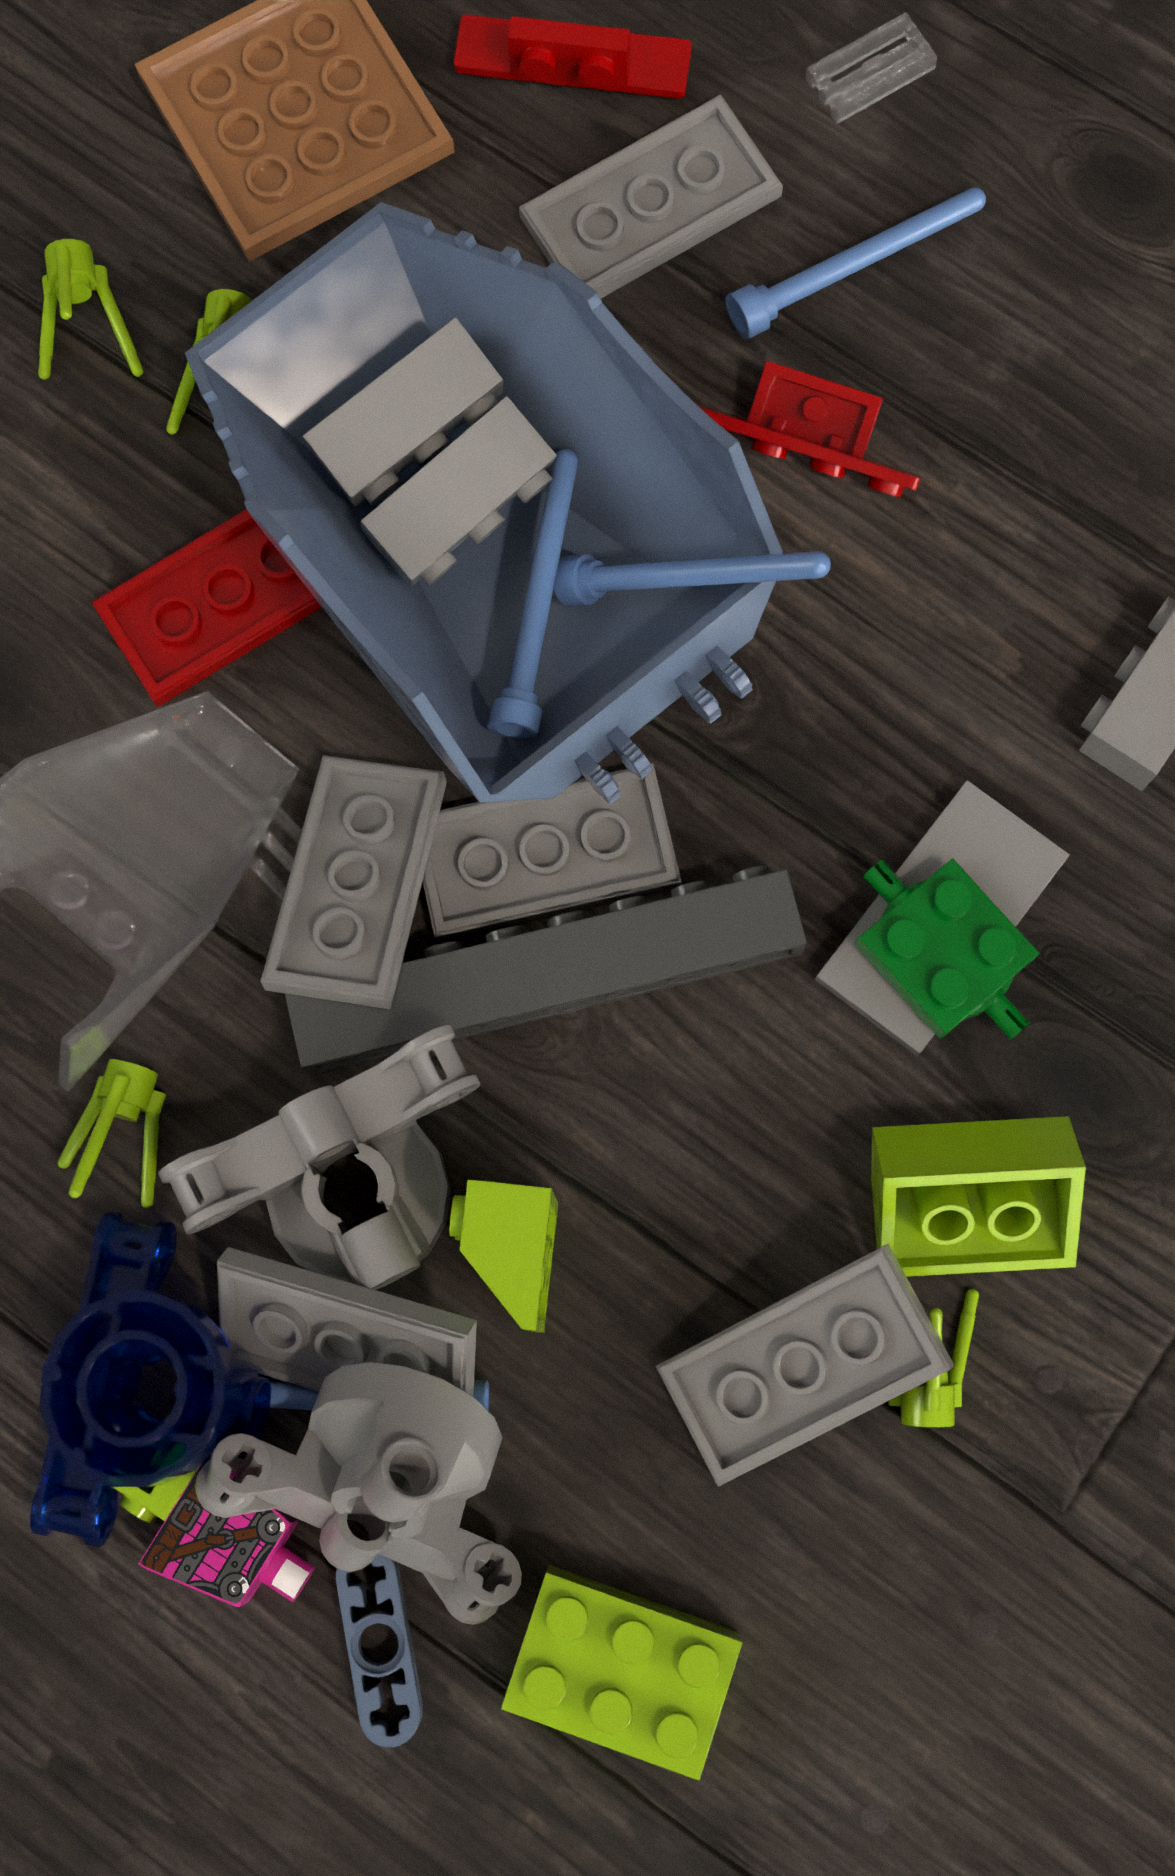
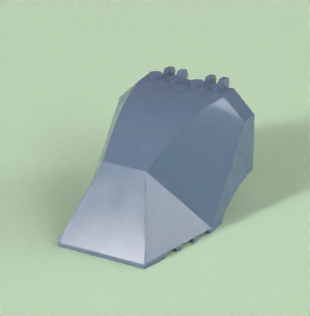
M380 202L186 351L185 355L200 393L208 404L214 419L215 431L222 440L230 460L228 463L246 501L244 504L247 511L440 759L480 803L550 799L558 796L583 775L593 789L607 803L612 804L622 795L616 780L598 764L612 751H615L628 770L643 779L653 769L645 754L630 739L633 734L681 696L708 723L711 724L722 715L718 701L710 691L703 688L699 683L712 671L715 672L729 691L739 698L741 697V699L753 690V684L746 673L730 657L753 639L776 581L607 591L605 596L599 598L596 603L586 606L563 605L558 600L553 589L533 691L539 698L537 705L543 711L538 737L532 740L506 738L490 731L487 725L492 701L499 698L501 690L508 688L548 485L525 504L516 496L499 511L505 521L482 542L476 544L469 536L451 553L457 559V562L433 584L429 586L421 578L409 587L361 531V520L424 466L421 467L415 460L396 475L401 483L388 496L374 505H370L367 499L354 507L308 447L303 435L456 317L502 377L503 393L497 397L498 401L500 402L507 396L555 454L559 450L570 449L578 457V466L560 558L587 554L593 556L596 560L602 561L605 566L782 554L783 551L739 441L709 417L654 363L602 303L597 291L558 263L552 262L547 268L523 260L519 251L515 248L506 246L500 252L477 244L472 233L461 230L457 236L435 229L431 219ZM464 422L446 437L452 443L470 428L469 424ZM552 466L546 470L549 474H551Z

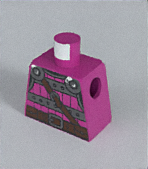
M209 1450L138 1564L151 1572L236 1607H241L249 1602L261 1582L289 1601L294 1602L315 1569L314 1565L284 1547L299 1519L276 1509L229 1518L214 1516L205 1510L197 1499L195 1484L197 1475L205 1463L210 1461L214 1450ZM231 1470L229 1478L236 1482L238 1474ZM224 1492L220 1499L226 1500L229 1495Z

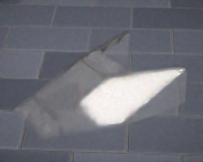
M208 691L27 757L0 777V890L16 887L28 892L115 970V979L101 1004L61 1038L58 1084L67 1092L72 1089L214 928L298 775L299 768Z

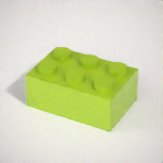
M549 1565L501 1709L700 1781L743 1641L738 1631Z

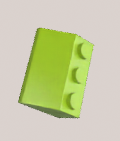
M1069 1116L872 1127L871 1183L877 1249L889 1244L906 1277L1076 1267L1086 1166Z
M467 1180L466 1196L454 1195L449 1235L455 1237V1240L460 1241V1252L520 1328L530 1332L544 1333L558 1201L552 1188Z

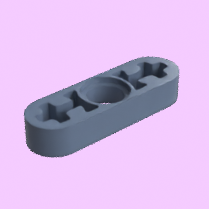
M378 1554L371 1564L376 1567L384 1566L386 1577H383L375 1584L377 1604L391 1599L394 1612L375 1610L357 1619L354 1606L365 1607L368 1604L366 1587L363 1583H352L350 1572L339 1569L336 1570V1585L361 1729L365 1736L374 1744L382 1747H396L407 1742L416 1732L423 1717V1702L399 1564ZM381 1623L388 1625L395 1631L398 1637V1651L390 1661L384 1663L373 1662L362 1651L361 1636L363 1631L372 1624ZM399 1668H403L405 1680L394 1679L391 1686L396 1705H407L410 1714L402 1717L399 1722V1730L391 1731L387 1720H376L373 1711L379 1709L384 1702L382 1681L372 1687H368L366 1676L384 1677Z

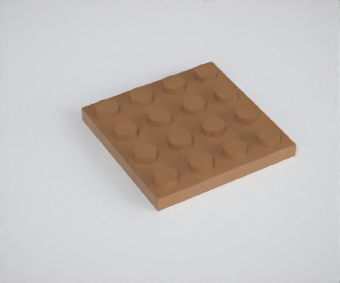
M257 0L134 64L139 78L248 262L455 153L451 135L367 0Z

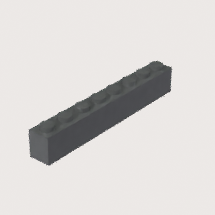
M769 866L752 867L735 873L732 876L733 883L709 888L707 881L691 882L672 889V898L647 903L645 896H635L609 905L610 913L586 918L583 911L568 912L550 918L547 921L549 928L524 933L523 928L520 926H514L487 934L485 936L487 943L463 949L460 942H446L431 946L423 951L425 958L402 963L391 1009L285 994L301 1068L311 1076L389 1057L416 1037L445 1025L452 1026L456 1034L452 1040L454 1041L802 955L807 941L788 871L786 869L771 873Z

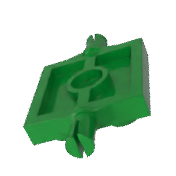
M953 858L927 880L912 884L909 887L889 868L884 859L880 860L875 867L873 866L864 874L863 879L867 880L886 901L888 906L885 908L881 918L861 934L854 944L940 1040L963 1020L980 1015L984 1011L1003 1031L1009 1041L1031 1023L1004 993L1009 989L1014 976L1040 953Z

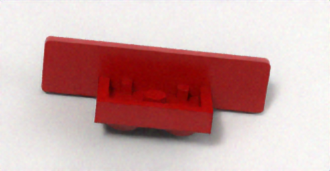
M463 15L460 20L454 68L459 74L681 99L686 94L692 43L687 39L630 33V29L515 16H511V19Z
M766 360L748 419L695 403L728 433L734 431L754 438L751 445L752 450L784 460L786 459L788 449L811 456L808 467L813 470L843 478L846 468L869 475L867 487L897 497L902 496L905 487L913 490L918 488L921 479L920 475L864 457L884 400L883 397Z

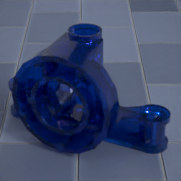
M109 1211L104 1214L96 1228L78 1313L56 1335L42 1368L40 1411L49 1434V1440L30 1514V1527L34 1534L48 1536L53 1531L83 1537L86 1545L100 1548L108 1540L117 1516L118 1493L113 1487L163 1485L196 1470L215 1450L219 1442L226 1437L242 1433L257 1438L264 1428L271 1403L272 1387L270 1380L258 1377L257 1369L233 1359L225 1334L200 1307L172 1295L158 1292L163 1279L172 1266L176 1252L177 1231L172 1222L160 1221L155 1226L125 1221L121 1213ZM128 1243L142 1244V1248L140 1250L128 1248ZM163 1360H168L174 1366L178 1377L177 1399L171 1414L164 1419L153 1416L144 1405L132 1403L139 1388L142 1364L154 1365ZM69 1509L77 1510V1511H80L81 1513L75 1512V1511H70Z

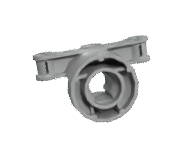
M445 1025L430 1030L402 1046L398 1052L378 1065L335 1087L328 1085L310 1091L283 1106L279 1110L278 1116L232 1139L190 1152L164 1166L158 1172L162 1183H170L186 1216L182 1223L186 1234L206 1229L230 1217L246 1206L258 1200H264L267 1204L275 1237L294 1262L308 1271L377 1290L420 1267V1261L430 1254L447 1224L451 1187L442 1154L417 1124L416 1120L434 1110L458 1101L481 1085L477 1075L468 1074L452 1042L456 1035L452 1026ZM437 1056L447 1078L445 1080L441 1079L433 1063V1057ZM359 1151L355 1156L357 1159L368 1164L376 1174L378 1182L376 1199L378 1203L386 1207L388 1212L365 1221L348 1231L346 1227L349 1224L329 1212L326 1208L323 1193L327 1178L323 1176V1172L336 1160Z
M375 1362L341 1366L325 1377L311 1412L308 1430L296 1455L251 1435L242 1433L230 1435L219 1442L211 1454L210 1461L205 1463L197 1475L195 1484L197 1499L202 1507L214 1516L229 1518L276 1509L321 1529L319 1540L321 1551L327 1561L337 1569L348 1572L362 1570L378 1554L423 1573L451 1616L462 1623L474 1625L485 1622L496 1613L499 1605L505 1604L516 1595L521 1585V1568L518 1560L510 1550L460 1528L466 1500L486 1489L503 1437L492 1414L473 1396L442 1378L406 1366ZM242 1451L247 1453L244 1459L238 1458ZM231 1470L238 1474L236 1482L229 1478ZM224 1492L229 1495L226 1500L220 1499ZM347 1520L357 1521L362 1524L368 1531L370 1541L360 1540L354 1536L348 1527ZM489 1560H494L488 1568L484 1566ZM474 1601L478 1602L474 1608L469 1607Z

